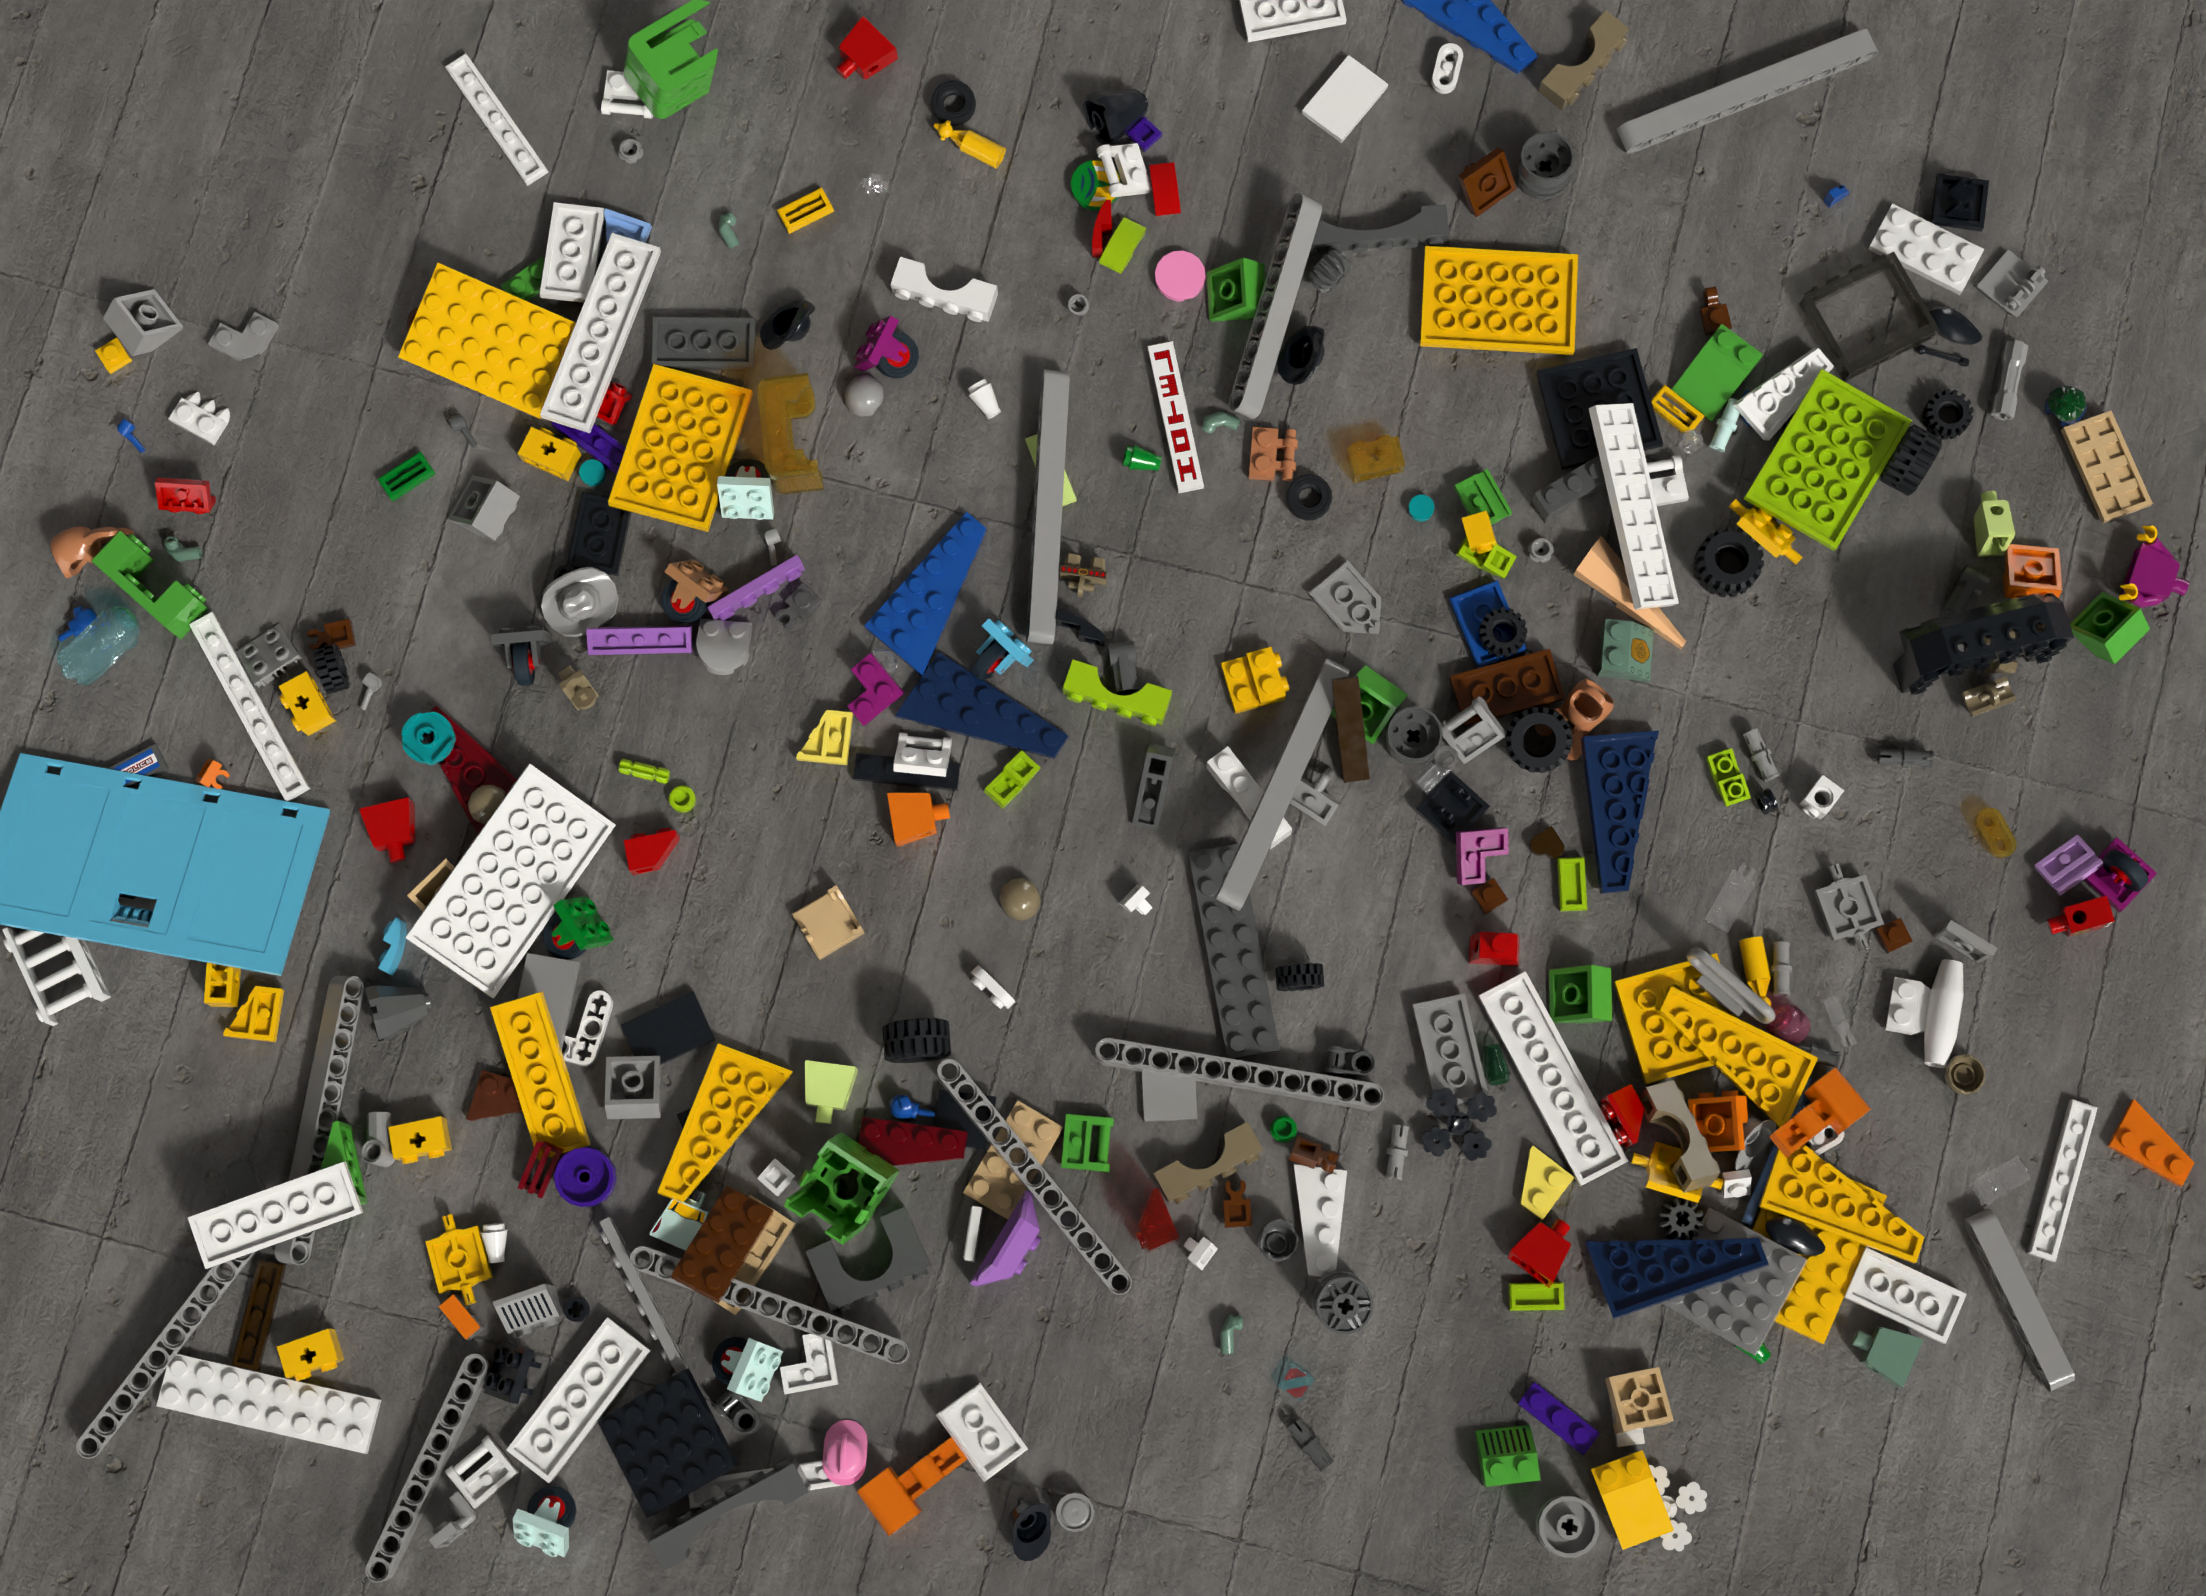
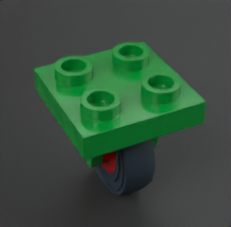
M588 896L563 899L554 904L553 907L558 914L550 918L543 932L547 950L554 957L565 960L581 956L586 949L607 946L614 940L610 934L609 926L602 921L597 913L595 903Z

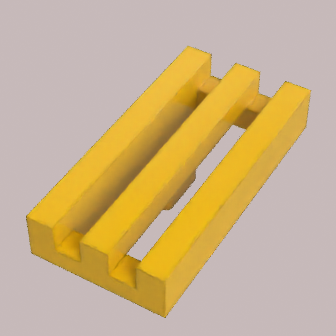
M821 187L777 209V212L790 234L834 212V209ZM819 197L822 198V200L806 206L788 217L785 215Z
M1665 384L1651 400L1654 412L1686 437L1691 434L1705 417V415ZM1664 394L1672 401H1674L1677 405H1679L1686 412L1692 415L1695 418V420L1693 421L1688 416H1686L1676 406H1673L1670 402L1664 399L1662 395ZM1656 402H1659L1661 405H1663L1666 409H1668V410H1669L1670 412H1672L1675 416H1677L1679 419H1681V420H1682L1684 423H1686L1689 427H1687L1685 424H1683L1680 420H1678L1676 417H1674L1671 413H1669L1667 410H1665L1662 406H1660V405H1659L1658 403H1656Z

